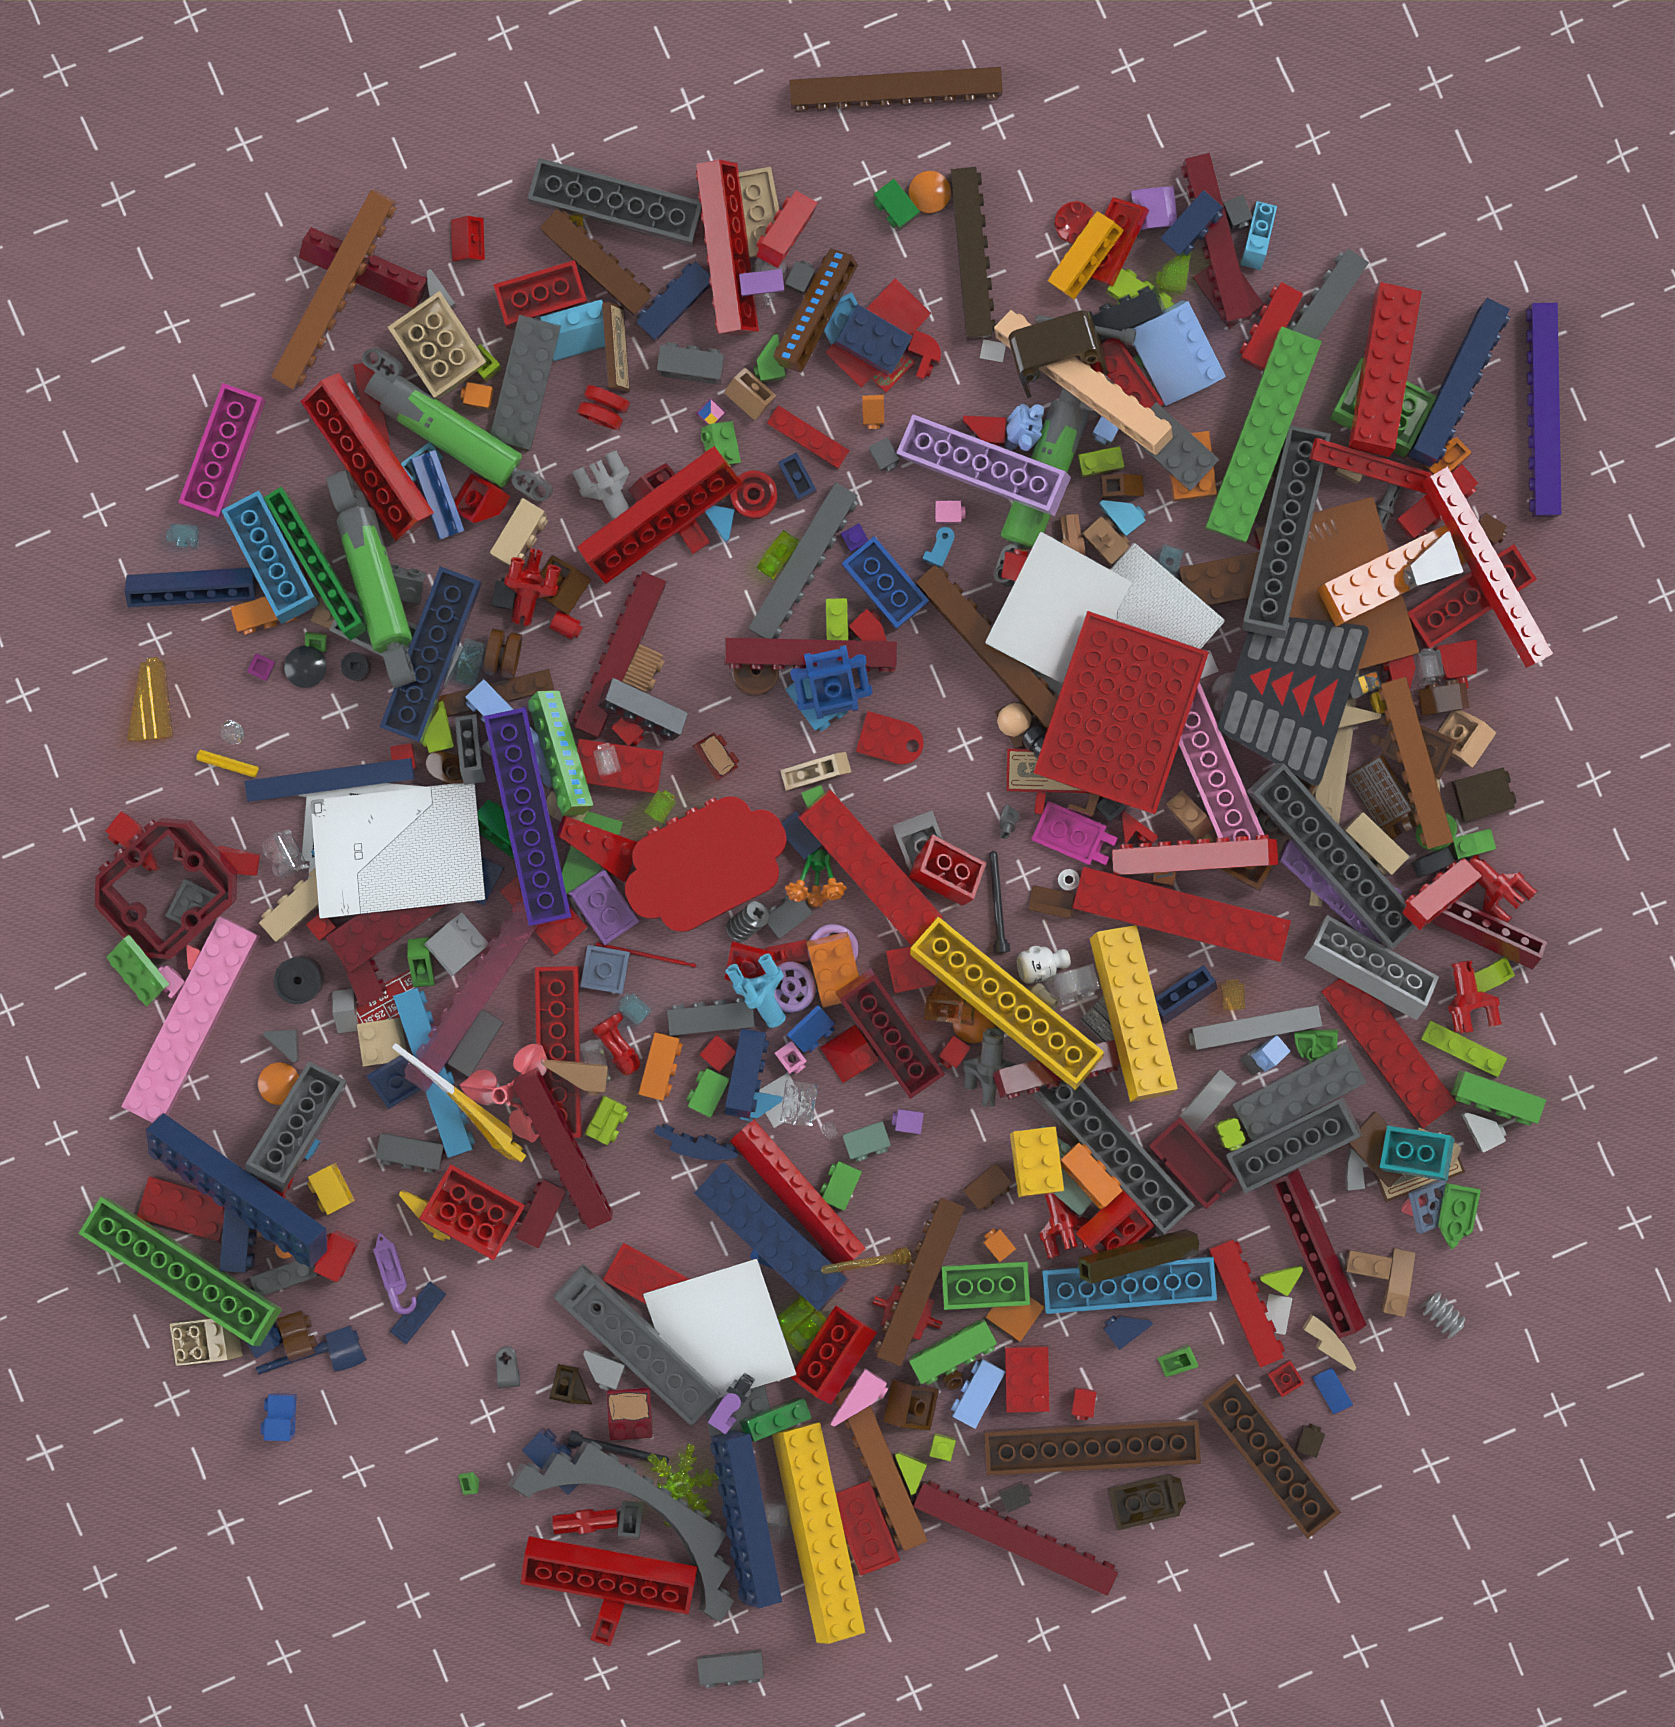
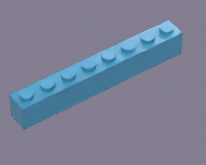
M415 988L393 996L413 1056L451 1085L454 1084L453 1074L451 1071H447L445 1065L448 1063L445 1051L441 1052L438 1045L441 1043L438 1031L434 1032L432 1023H435L431 1011L427 1012L425 1003H428L424 990L420 991L419 988ZM418 1069L447 1157L449 1158L474 1149L473 1144H476L473 1133H468L466 1124H469L467 1115L461 1112L460 1107L439 1086Z

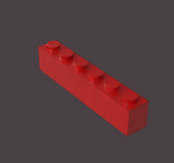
M1230 1238L1209 1247L1208 1250L1211 1256L1214 1257V1264L1258 1366L1261 1368L1284 1358L1282 1354L1285 1351L1281 1340H1276L1274 1332H1277L1273 1321H1268L1265 1315L1268 1309L1264 1300L1259 1301L1257 1293L1260 1292L1255 1280L1252 1282L1248 1274L1251 1273L1247 1261L1243 1262L1240 1254L1243 1251L1239 1242H1234Z

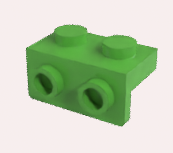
M733 421L713 423L701 428V439L704 443L705 452L715 446L730 465L741 463Z

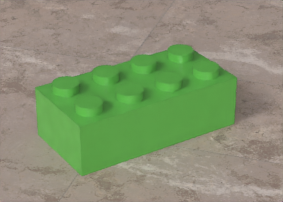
M1460 1070L1451 1095L1456 1096L1455 1101L1468 1105L1474 1102L1476 1103L1475 1107L1488 1112L1494 1109L1496 1110L1495 1114L1508 1119L1514 1116L1516 1117V1122L1529 1126L1532 1123H1539L1546 1099Z
M1028 1261L942 1266L944 1310L1030 1305Z
M982 1318L908 1358L920 1383L926 1382L929 1385L938 1380V1375L943 1372L948 1375L957 1370L956 1366L960 1363L969 1364L976 1360L975 1356L982 1352L985 1355L995 1350L994 1345L997 1342L985 1319Z

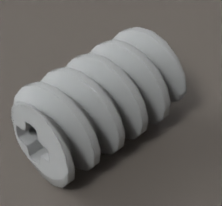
M1436 1292L1429 1296L1420 1308L1425 1306L1424 1314L1432 1313L1429 1320L1438 1319L1435 1326L1444 1325L1442 1333L1449 1331L1448 1339H1451L1464 1327L1466 1318L1464 1316L1458 1317L1460 1312L1458 1310L1452 1311L1454 1306L1452 1304L1446 1305L1448 1300L1446 1298L1440 1299L1442 1293Z

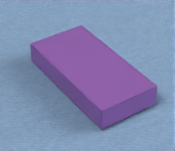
M782 269L739 274L742 296L784 291Z

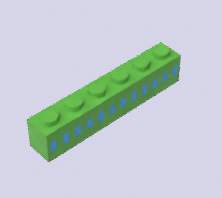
M537 691L528 700V707L533 717L534 728L539 737L540 748L544 754L545 765L549 771L551 785L557 798V805L562 816L584 815L593 806V802L560 692Z

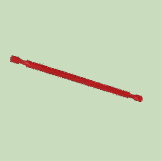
M596 943L597 947L627 951L638 956L696 968L695 963H687L672 958Z

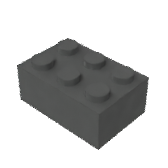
M666 342L665 345H660L657 373L661 377L721 385L725 357L718 349L709 348L707 352L700 351L697 346L687 345V348H680L676 343Z

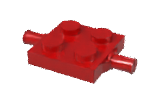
M897 1285L894 1286L893 1292L887 1300L875 1296L874 1299L877 1301L873 1300L872 1304L884 1308V1315L880 1323L883 1327L886 1320H891L893 1312H890L894 1300H899L901 1292H898L899 1286ZM928 1298L912 1338L920 1340L923 1331L928 1325L940 1330L941 1326L934 1324V1322L942 1325L943 1321L931 1317V1310L935 1300Z

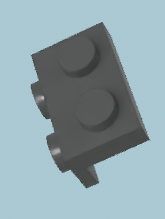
M390 564L401 601L420 604L426 573L418 569H406L396 564Z

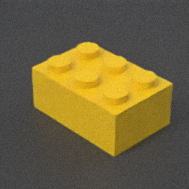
M1056 1126L1010 1133L1018 1197L1064 1191Z

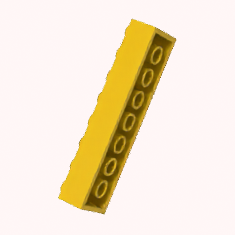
M1137 925L1096 932L1089 939L1130 1102L1170 1095L1178 1088Z

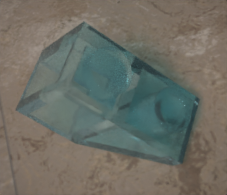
M466 638L459 659L455 681L476 686L484 662L486 644Z

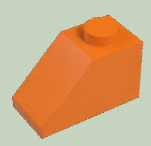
M884 395L862 396L863 427H868V430H879L880 426H884Z

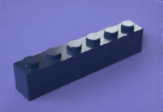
M251 567L126 575L124 592L128 608L255 600L257 582Z

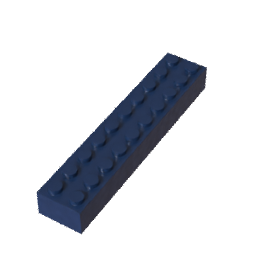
M165 1113L161 1114L146 1129L148 1153L154 1160H160L168 1170L178 1173L185 1182L196 1186L200 1193L207 1194L213 1198L217 1205L224 1206L234 1217H239L245 1221L249 1228L256 1229L266 1240L273 1241L283 1252L290 1253L298 1263L305 1264L311 1268L327 1252V1234L324 1226Z

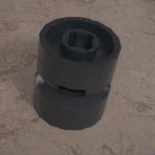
M348 653L341 661L342 673L352 681H363L371 673L370 661L360 653Z
M1041 724L1032 727L1022 739V744L1029 751H1032L1037 759L1047 729Z

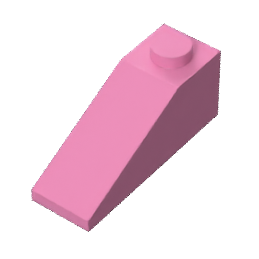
M864 1368L833 1417L831 1425L835 1427L876 1402L878 1398L882 1399L888 1390L885 1387L887 1382Z

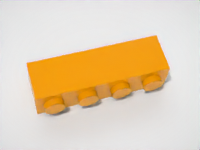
M1097 211L1047 281L1075 300L1124 230L1114 221Z

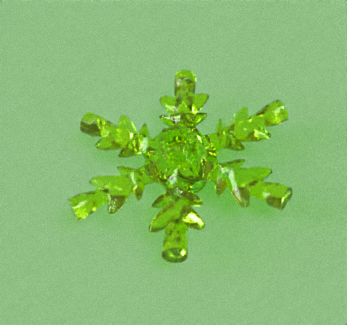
M687 1444L685 1455L679 1453L681 1464L677 1463L680 1468L678 1473L671 1472L672 1465L667 1467L665 1457L660 1461L654 1453H651L647 1458L655 1466L651 1468V1471L661 1473L658 1477L667 1478V1483L664 1486L657 1482V1488L659 1489L662 1486L669 1490L671 1497L675 1500L677 1498H687L688 1504L692 1503L693 1512L697 1509L705 1514L707 1518L712 1513L704 1505L708 1503V1500L697 1498L701 1494H693L692 1488L697 1485L702 1489V1484L713 1487L710 1481L719 1480L715 1472L709 1474V1469H706L700 1476L698 1472L694 1478L688 1476V1471L694 1468L690 1465L697 1460V1457H692L695 1446ZM677 1482L684 1483L681 1487L675 1485ZM666 1521L664 1522L665 1526L671 1527Z

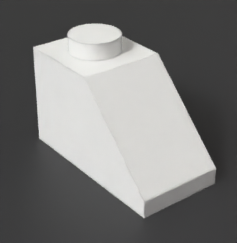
M1467 1112L1461 1113L1480 1152L1484 1153L1506 1142L1504 1136L1507 1134L1501 1124L1498 1125L1495 1121Z

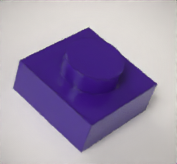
M860 523L841 533L850 552L862 547L869 541Z

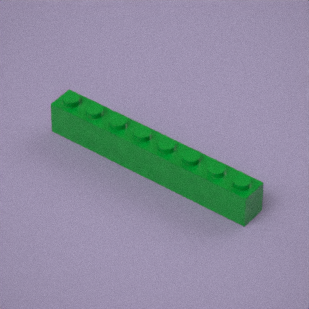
M279 487L263 497L343 634L351 641L367 631L366 624L289 494L282 487Z

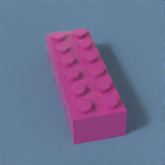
M222 383L178 503L215 518L223 519L224 515L221 510L227 507L266 402L263 397Z

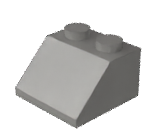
M461 912L424 945L448 973L453 976L479 956L490 944Z

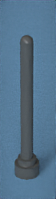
M1043 315L1035 317L1036 323L1053 319V317ZM1095 326L1100 336L1121 339L1120 341L1124 342V345H1134L1136 329L1127 328V330L1123 329L1120 331Z

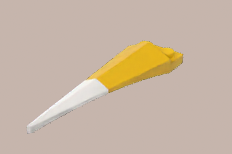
M395 1043L392 1048L428 1076L460 1107L496 1151L512 1161L522 1162L527 1155L521 1152L523 1149L521 1146L512 1141L511 1128Z

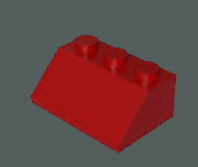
M932 834L916 857L909 878L964 906L974 900L986 862Z
M1122 1191L1075 1234L1095 1254L1135 1243L1154 1225L1140 1207Z

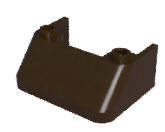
M1080 310L1014 330L1009 334L1010 348L1027 398L1032 397L1029 383L1039 378V367L1075 356H1080L1081 361L1086 364L1100 362L1104 374H1109L1104 348L1092 317L1087 311Z

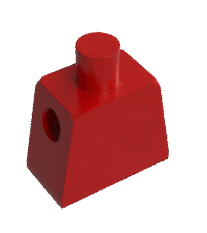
M1477 640L1434 647L1444 680H1458V683H1466V688L1469 689L1467 676L1477 674Z

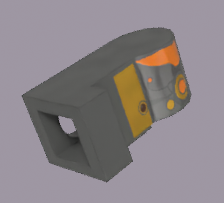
M1377 670L1355 676L1348 700L1355 699L1381 687Z

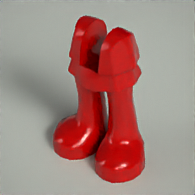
M618 1012L600 1022L592 1030L614 1057L612 1062L616 1064V1068L623 1075L628 1076L640 1068V1061L638 1055L635 1054L634 1048L627 1044L619 1032L618 1025L622 1022L623 1015L621 1012Z

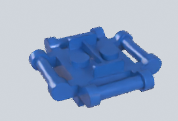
M846 645L831 651L812 655L810 653L804 654L807 668H794L790 671L798 698L796 702L797 708L799 710L815 708L817 719H821L825 715L848 710L858 711L857 699L868 697L873 693L866 672V656L859 654L849 659ZM842 657V661H838L837 658ZM853 668L858 670L861 685L857 689H855L851 671ZM809 678L813 698H806L802 679Z

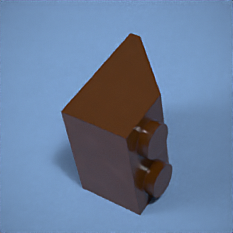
M552 555L540 572V575L545 579L547 566L556 565L561 568L557 581V594L541 598L569 615L592 579L575 567Z
M892 1380L883 1422L902 1428L931 1430L939 1389L907 1381Z

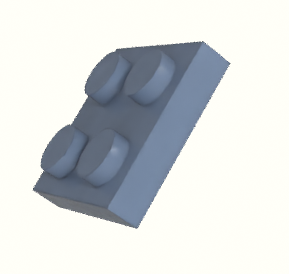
M588 945L581 987L623 994L630 952Z

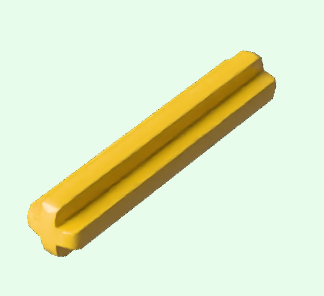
M199 750L197 753L198 761L254 778L258 775L259 768L257 766L204 750Z

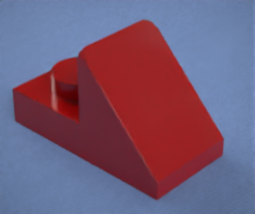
M1123 811L1120 815L1124 844H1127L1135 832L1138 833L1137 838L1144 843L1150 842L1153 844L1158 838L1155 833L1127 812Z

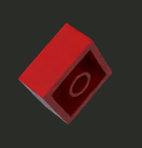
M716 1035L700 1053V1056L720 1072L736 1054V1051Z
M1291 1360L1284 1362L1267 1373L1281 1397L1305 1384Z

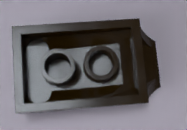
M1170 1473L1108 1487L1109 1501L1117 1530L1180 1516L1181 1509L1186 1504L1181 1478L1174 1477Z

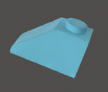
M1102 500L1098 504L1117 530L1126 537L1146 521L1144 519V516H1146L1144 511L1139 506L1135 507L1132 503Z

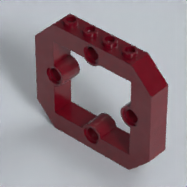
M161 818L157 822L154 820L149 822L144 827L145 833L141 836L137 833L128 841L131 845L126 850L122 847L113 855L116 859L111 863L107 860L98 868L100 873L95 877V907L123 938L130 935L148 958L171 959L237 901L238 871L192 820ZM169 835L185 853L182 860L184 868L190 872L201 870L220 893L203 908L194 906L184 912L181 916L182 927L164 942L144 921L147 916L146 907L140 902L129 904L113 887V884L131 868L143 864L147 860L149 852ZM132 851L139 853V860L132 857ZM191 855L199 858V864L192 862ZM130 910H135L138 913V919L130 915ZM189 915H195L198 923L191 922Z

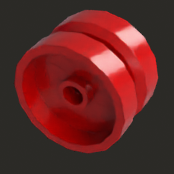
M587 385L584 397L592 403L580 402L576 413L599 426L619 431L623 419L616 413H627L630 402L602 388Z

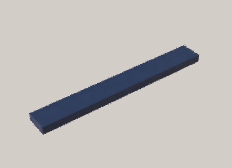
M412 758L246 780L244 782L247 802L415 778Z

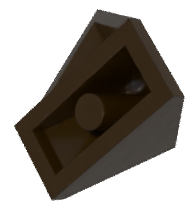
M558 1364L549 1399L572 1404L593 1405L580 1376L579 1368Z

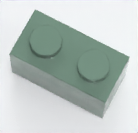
M883 1121L842 1134L850 1159L855 1158L856 1162L868 1158L867 1154L874 1151L876 1155L888 1151L887 1147L891 1146Z

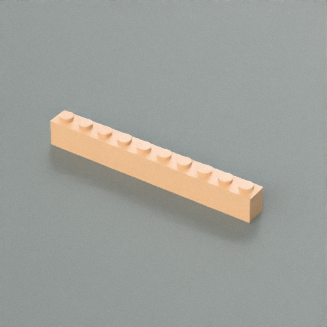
M1010 310L994 327L995 336L1010 348L1009 334L1014 330L1030 326L1031 324L1027 322L1023 315L1016 314ZM1076 357L1039 367L1040 371L1154 455H1157L1173 438L1172 426L1168 421L1159 419L1150 408H1144L1140 405L1134 396L1125 394L1119 385L1110 383L1101 372H1095L1089 364L1083 363Z

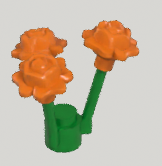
M817 849L811 855H808L800 879L797 880L796 884L789 883V885L785 886L790 900L795 902L807 901L808 906L818 908L823 906V902H828V899L834 901L844 895V891L847 888L842 882L836 883V879L833 878L830 863L831 856L826 851ZM811 866L812 870L815 871V883L812 886V892L808 893V888L804 887V880ZM826 867L829 878L827 880L828 885H824L821 891V886H819L820 871H823Z

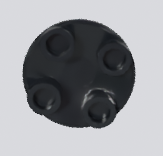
M306 645L296 647L285 659V674L289 681L298 687L309 688L316 686L326 674L327 664L325 657L315 647Z

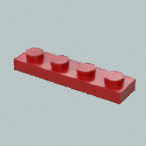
M779 405L767 422L769 426L839 469L850 452L847 448Z

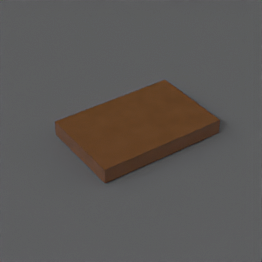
M1373 1111L1359 1126L1363 1136L1348 1143V1145L1387 1187H1391L1402 1174L1387 1172L1380 1168L1386 1129L1389 1125L1376 1111Z

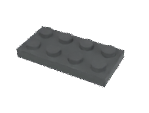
M1156 402L1150 409L1159 419H1165L1170 423L1173 438L1157 455H1154L1137 441L1135 442L1187 490L1191 491L1219 459Z

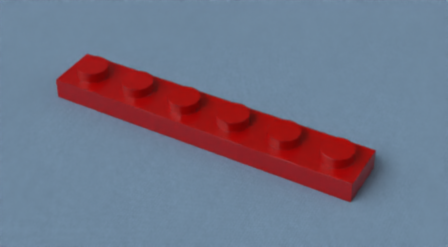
M1319 438L1314 439L1309 458L1423 494H1427V491L1422 481L1432 476L1430 472Z

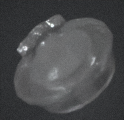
M227 720L221 725L220 736L227 744H239L244 739V730L239 723Z

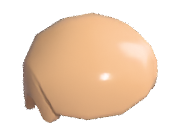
M1016 702L1005 706L999 712L997 719L999 729L1005 735L1013 737L1024 733L1030 727L1032 721L1030 710L1024 704Z

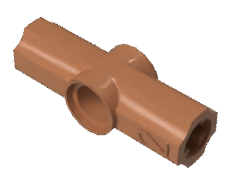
M1078 514L1060 516L1063 535L1062 544L1085 555L1084 539L1081 536Z

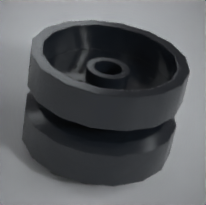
M295 956L282 962L274 975V987L278 995L284 1001L292 1004H304L312 1000L321 992L324 984V973L320 965L314 959L306 956ZM298 976L302 979L301 984L295 982V977Z

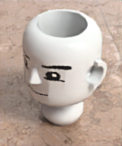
M1032 946L1029 950L1018 954L1017 957L1018 972L1021 980L1026 984L1052 979L1056 975L1057 968L1066 969L1071 965L1069 953L1065 949H1060L1053 954L1047 947Z

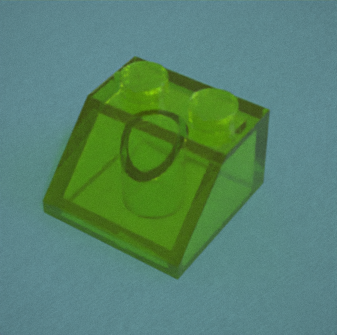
M801 1295L777 1319L783 1337L804 1355L827 1317Z

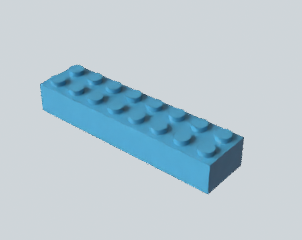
M1212 1256L1184 1258L1093 1284L1080 1279L1079 1266L1041 1269L1046 1314L1217 1300L1214 1257Z

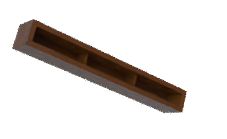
M942 1197L939 1199V1202L934 1201L930 1211L933 1213L931 1221H926L922 1231L926 1233L923 1241H918L914 1250L918 1254L915 1261L910 1260L906 1272L909 1273L907 1281L902 1280L898 1292H901L899 1300H894L890 1310V1312H893L891 1320H886L882 1329L885 1332L883 1340L878 1339L874 1351L877 1352V1358L901 1367L965 1207Z

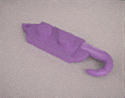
M379 1233L376 1247L373 1251L391 1306L398 1314H409L416 1307V1298L412 1297V1303L409 1307L403 1308L400 1306L397 1295L401 1294L407 1287L405 1274L395 1243H392L382 1233Z

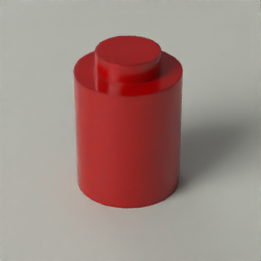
M558 610L549 629L573 640L574 637H579L583 627L580 626V620Z

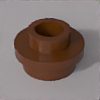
M955 1370L943 1376L942 1384L949 1390H955L962 1385L963 1376L960 1371Z

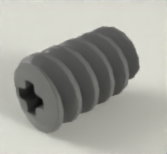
M758 901L750 902L727 922L726 932L737 942L748 940L749 937L768 923L769 913L767 908Z

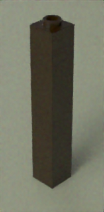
M1183 1229L1078 1258L1080 1279L1093 1284L1198 1255V1234Z

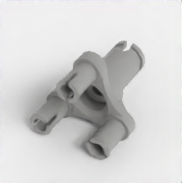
M617 450L605 455L613 471L612 476L609 477L602 460L596 462L600 469L599 471L594 463L589 466L598 481L596 484L591 483L584 466L571 472L580 487L579 492L581 496L598 500L602 499L612 520L630 508L621 492L630 472L627 466L624 467Z

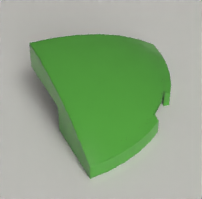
M1338 1030L1295 1032V1043L1301 1057L1304 1058L1305 1056L1311 1062L1337 1048Z

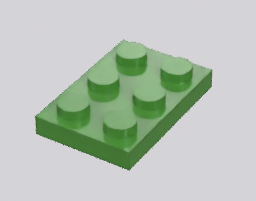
M130 935L125 937L106 957L111 966L118 971L125 983L132 988L138 999L146 1007L170 985Z

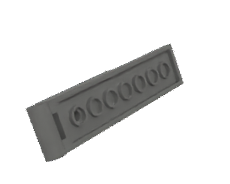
M582 1264L553 1295L559 1304L567 1309L691 1426L720 1397L721 1393L659 1336L660 1333L587 1266ZM595 1304H599L601 1309H597Z

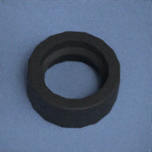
M1445 847L1411 862L1417 878L1449 866L1454 863V859L1449 848Z

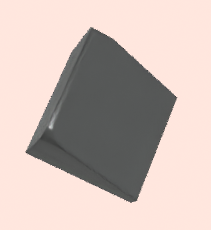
M1261 1043L1241 1058V1061L1252 1075L1262 1070L1251 1056L1262 1046Z

